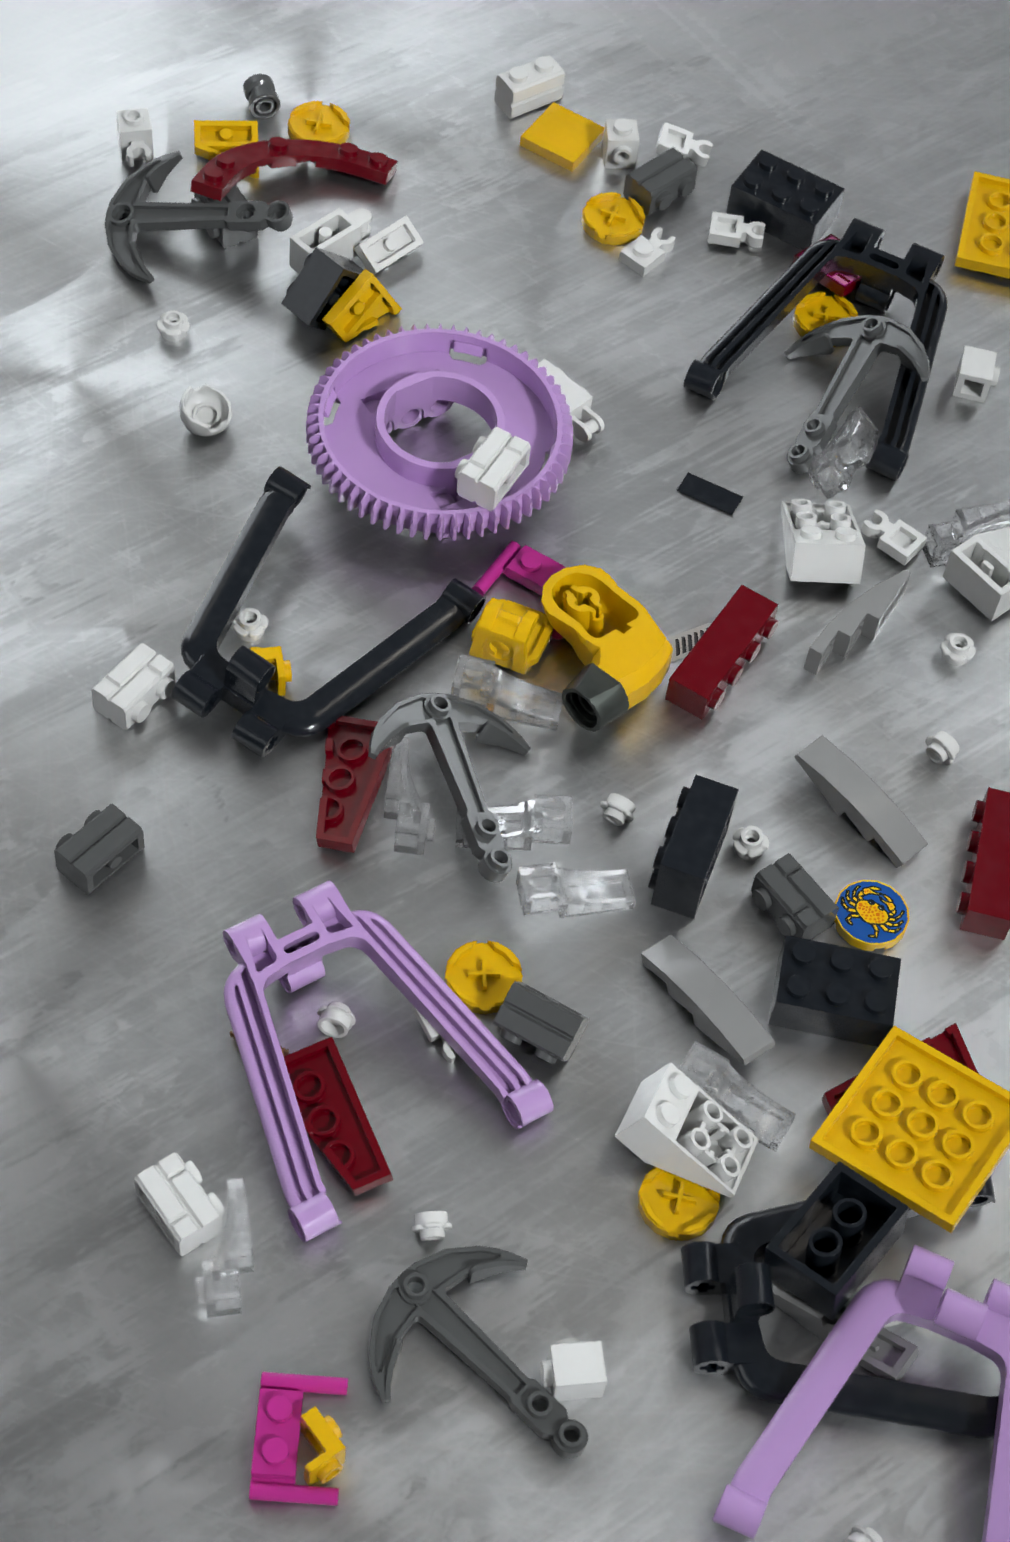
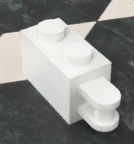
M337 208L291 236L289 266L300 274L304 267L305 259L313 253L316 247L349 258L350 260L357 256L354 248L371 234V226L369 224L372 220L371 212L365 208H358L346 214L342 209Z
M543 359L540 361L538 368L546 367L547 376H554V385H560L561 394L566 396V404L570 406V415L572 416L573 436L586 443L591 439L593 433L602 432L605 428L604 422L599 415L591 410L593 396L548 360Z

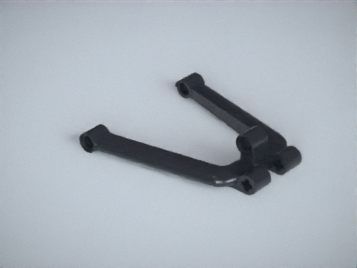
M854 218L840 241L832 239L822 240L809 247L705 353L700 361L696 359L693 361L688 369L683 386L712 400L717 399L726 379L828 273L836 270L861 276V283L855 300L881 312H887L896 292L912 301L915 312L910 329L924 345L931 373L947 313L946 294L941 286L935 282L945 256L916 243H913L904 259L879 249L884 239L885 230ZM900 364L882 434L878 439L877 447L870 462L866 463L865 466L895 481L901 476L908 461V452L912 444L928 380L922 382L921 378L914 371Z
M281 466L277 467L268 478L264 487V493L259 498L183 636L181 655L184 663L190 670L186 671L179 678L171 694L174 700L202 718L206 717L221 700L241 712L243 715L235 725L231 736L262 758L266 757L286 734L295 737H308L327 729L337 719L344 716L456 631L464 622L472 623L486 601L485 596L457 578H454L435 603L309 697L300 701H291L268 690V684L276 669L275 665L244 645L234 653L229 662L219 654L218 649L287 518L301 502L307 488L309 490L311 488L310 484Z
M991 1176L970 1207L995 1202ZM806 1200L748 1213L736 1218L727 1226L720 1244L709 1241H696L688 1243L681 1248L685 1291L693 1295H722L724 1322L707 1320L697 1322L689 1327L694 1372L702 1375L736 1374L746 1391L756 1398L776 1404L783 1403L808 1365L775 1359L767 1352L759 1326V1319L761 1316L768 1315L775 1310L769 1265L754 1262V1260L765 1254L766 1246ZM910 1208L908 1209L907 1218L920 1215ZM852 1373L826 1412L982 1439H994L999 1396L988 1397Z

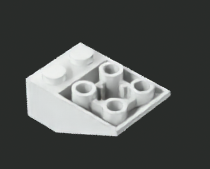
M796 498L791 502L782 501L785 560L790 581L860 584L866 545L850 505L839 500H828L826 503H812L810 500Z
M1010 527L976 534L953 549L943 574V578L990 621L995 620L1010 609Z
M671 1062L641 1081L615 1134V1137L645 1163L730 1198L735 1195L759 1140Z

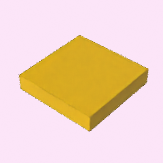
M553 102L520 136L519 146L573 172L603 140L604 127Z

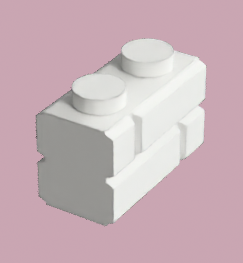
M551 55L541 56L536 61L512 67L510 70L496 76L497 89H495L494 100L506 116L512 119L562 99V85L564 84L565 72Z
M499 427L493 428L487 437L480 436L473 448L471 458L469 460L462 459L455 471V478L458 479L456 490L458 495L471 502L476 501L477 505L489 511L494 510L529 465L531 450L529 442L517 436L512 437L511 433Z
M143 642L140 643L91 689L92 703L95 711L107 719L110 718L114 724L123 730H127L135 722H143L149 715L151 706L159 698L164 700L171 695L176 684L173 663L161 654L157 655L155 650Z
M174 1152L160 1160L157 1165H152L137 1174L134 1178L136 1194L179 1256H185L198 1248L201 1243H206L221 1233L223 1230L222 1215L225 1214V1209L214 1192L207 1195L199 1184L202 1182V1177L195 1164L191 1160L184 1163L179 1154Z

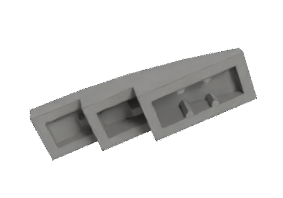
M903 570L876 584L852 601L825 627L809 647L803 669L816 675L831 652L845 658L860 634L874 640L904 595L911 573Z
M823 735L794 756L839 816L845 812L867 842L874 838L896 868L905 864L928 845L906 815L855 762Z
M669 935L641 953L643 965L667 983L668 995L693 1014L694 1026L744 1066L775 1046L774 1039L734 992L698 956L673 935Z
M771 1279L774 1304L822 1341L826 1339L851 1302L848 1300L833 1320H831ZM882 1328L858 1365L880 1378L900 1381L917 1358L918 1346Z

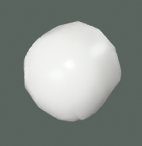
M208 384L198 388L189 386L181 397L179 405L181 421L187 430L195 435H216L224 431L229 425L232 418L231 402L222 391L210 387Z

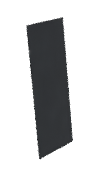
M689 472L677 489V491L731 515L743 498L739 494Z

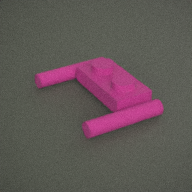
M510 541L474 584L472 589L484 596L503 573L506 577L542 596L543 585L551 575L564 569L565 566L527 545L521 548L517 542ZM553 628L551 636L556 640H562L563 637Z
M262 1372L249 1500L338 1506L339 1488L295 1485L304 1392L347 1396L348 1378Z

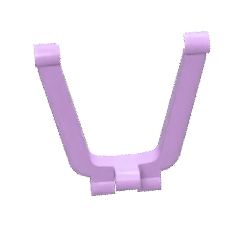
M329 880L293 897L294 909L305 927L277 940L266 919L261 914H257L223 931L226 947L232 958L238 963V966L230 973L225 983L224 1002L283 1194L290 1207L288 1209L289 1219L295 1232L304 1243L341 1224L342 1221L338 1220L337 1213L326 1196L327 1190L319 1175L264 995L265 988L276 980H279L284 990L290 994L325 976V968L322 962L323 955L348 947L360 949L377 965L496 1095L505 1117L513 1128L518 1130L552 1112L554 1109L553 1101L544 1084L538 1079L532 1081L526 1070L394 926L382 916L371 911H350L336 886Z
M914 1245L899 1281L890 1279L873 1281L865 1285L853 1297L736 1471L731 1484L726 1485L712 1521L754 1539L772 1492L881 1329L890 1322L901 1321L926 1328L966 1345L989 1358L999 1369L1001 1383L982 1542H1010V1285L993 1279L983 1303L949 1288L943 1294L954 1261Z

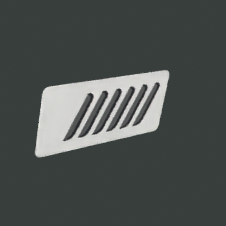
M706 623L668 637L667 640L673 648L670 663L685 658L711 623Z

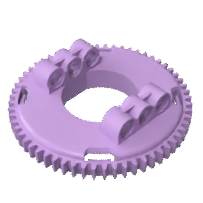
M426 324L424 329L419 330L413 325L411 331H405L400 327L396 334L387 330L383 338L375 334L373 342L365 338L362 341V348L354 344L351 348V353L343 351L341 359H334L332 367H326L325 375L320 376L318 384L314 387L313 395L310 397L306 421V443H308V454H311V463L316 465V474H322V484H329L330 494L338 492L339 503L348 500L347 509L349 511L359 507L358 517L362 518L369 513L371 515V524L376 523L379 519L383 520L384 530L389 528L391 524L396 525V534H400L404 528H407L412 538L417 531H422L425 540L428 539L430 533H436L438 541L447 537H451L452 541H456L457 533L463 532L464 537L470 539L471 531H476L480 537H483L484 528L488 527L495 534L497 533V525L499 523L505 529H509L510 519L519 524L521 523L522 514L531 517L532 508L540 510L542 500L547 502L550 500L551 492H557L558 483L562 484L563 476L567 473L573 447V426L570 406L566 404V396L561 394L560 385H554V376H547L546 367L538 368L537 359L528 361L527 351L519 354L517 345L509 348L506 346L505 339L496 342L494 341L493 334L486 338L482 336L481 330L473 334L469 333L468 327L464 331H457L454 325L449 330L442 329L441 324L438 326V329H430L428 324ZM450 349L480 358L485 356L487 357L486 363L477 365L467 361L452 359L449 355ZM334 402L339 403L340 405L336 411L333 423L324 425V416L329 418ZM455 402L478 413L487 422L491 431L493 428L499 427L511 433L512 437L517 436L529 442L531 446L529 465L496 508L489 511L477 505L476 501L471 502L459 496L456 492L458 479L455 478V471L462 459L469 460L473 453L451 462L427 461L405 452L391 439L389 433L393 429L410 428L416 425L422 417L440 416L448 411ZM545 454H549L548 461L544 468L541 470L542 465L544 463Z

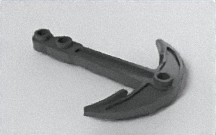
M176 151L144 164L123 181L111 199L106 212L105 231L107 243L124 271L140 281L151 284L155 279L145 267L141 252L137 246V234L139 232L217 228L252 232L264 230L267 227L282 232L289 229L293 221L289 205L284 201H274L270 204L264 201H231L227 204L146 202L150 190L153 193H158L167 176L183 159L180 151Z
M862 315L841 318L812 330L784 352L786 358L790 360L810 355H830L834 352L833 346L849 347L818 407L804 422L803 428L796 438V443L788 450L787 461L793 472L803 474L815 467L817 463L816 456L825 450L837 429L839 418L881 352L899 356L901 364L914 371L921 378L922 382L929 380L930 366L924 345L910 328L891 318L882 316Z
M425 693L397 702L376 724L369 742L368 757L375 760L383 750L400 743L405 734L424 732L427 735L462 818L461 826L472 855L479 860V873L490 882L498 883L503 881L512 869V858L509 852L504 849L505 843L499 831V824L495 820L493 813L487 808L461 731L478 733L476 740L479 743L500 746L522 755H526L529 752L530 746L503 718L468 699L444 693Z
M470 1246L444 1249L415 1262L402 1272L388 1288L374 1316L368 1353L369 1366L374 1387L381 1402L388 1403L391 1400L392 1374L402 1349V1338L415 1322H419L508 1401L510 1409L541 1439L551 1440L554 1451L560 1457L573 1459L580 1456L588 1442V1433L584 1425L576 1420L568 1419L567 1409L538 1381L528 1378L446 1294V1292L466 1278L470 1284H473L495 1274L526 1270L528 1260L498 1248ZM412 1282H418L423 1286V1290L419 1293H414L408 1288V1285ZM535 1400L543 1401L547 1406V1410L543 1412L536 1411L532 1407V1402ZM567 1430H573L577 1433L579 1440L569 1442L565 1439L563 1433Z

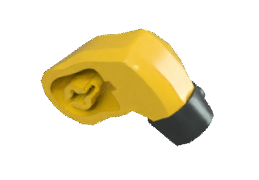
M585 564L565 567L550 576L543 585L541 603L550 625L572 645L578 658L585 665L563 690L562 701L566 711L578 725L588 731L596 732L625 714L631 707L646 699L662 683L670 668L673 648L646 608L618 587L613 578L601 568Z

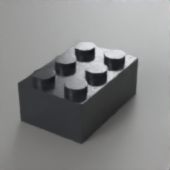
M761 149L732 184L726 213L744 216L743 222L747 224L755 221L765 224L764 232L804 250L818 242L838 217L845 188Z
M695 775L690 788L683 787L676 806L678 808L675 816L671 817L665 833L666 840L664 845L659 847L653 863L654 870L648 884V888L654 890L651 905L691 919L695 918L726 837L739 789L699 775Z
M786 935L778 958L768 1025L879 1047L894 1023L901 958Z
M839 1161L766 1246L764 1263L770 1266L771 1279L833 1320L904 1233L909 1207Z

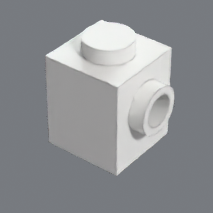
M637 119L605 120L602 141L604 169H635L640 142Z
M965 345L957 368L952 396L985 403L990 386L996 387L1000 374V367L995 366L997 352Z
M567 1338L558 1341L554 1345H550L547 1360L541 1361L543 1387H550L551 1395L557 1401L603 1397L607 1376L602 1342H581L577 1338Z

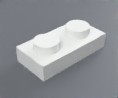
M406 215L359 244L354 250L366 269L375 275L421 246L424 241Z

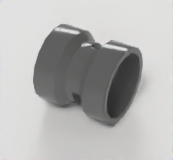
M255 74L244 82L243 92L248 101L250 112L254 117L266 119L274 116L279 111L280 100L275 92V86L271 77L266 74Z

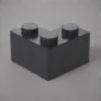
M316 247L313 253L305 259L304 267L296 280L289 285L286 296L281 304L308 326L326 330L328 326L322 319L363 269L349 258Z

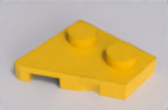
M194 120L195 155L211 160L218 154L231 148L258 142V121ZM257 167L256 173L249 177L259 179V167Z
M364 269L322 320L339 339L347 343L357 337L362 331L369 330L378 325L379 317L388 312L396 315L402 308L374 274Z

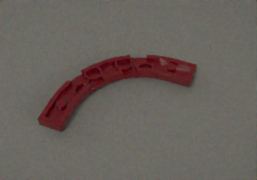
M271 137L266 141L240 145L218 154L195 175L191 181L190 191L221 201L239 181L256 173L257 167L266 165L271 169L296 167L297 163H305L307 161L313 162L316 168L345 172L386 185L395 174L398 161L388 158L387 155L380 152L372 153L359 149L358 146L352 143L337 144L317 140Z

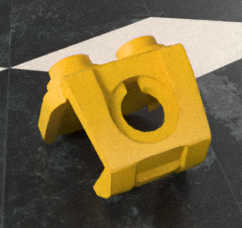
M492 597L486 604L472 631V644L469 655L524 675L528 668L537 664L552 635L553 627L543 612L510 600Z

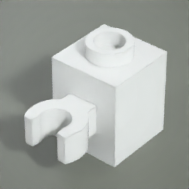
M148 108L116 110L117 137L121 160L127 161L130 167H134V160L145 159L146 163L152 161L151 159H154L153 135Z

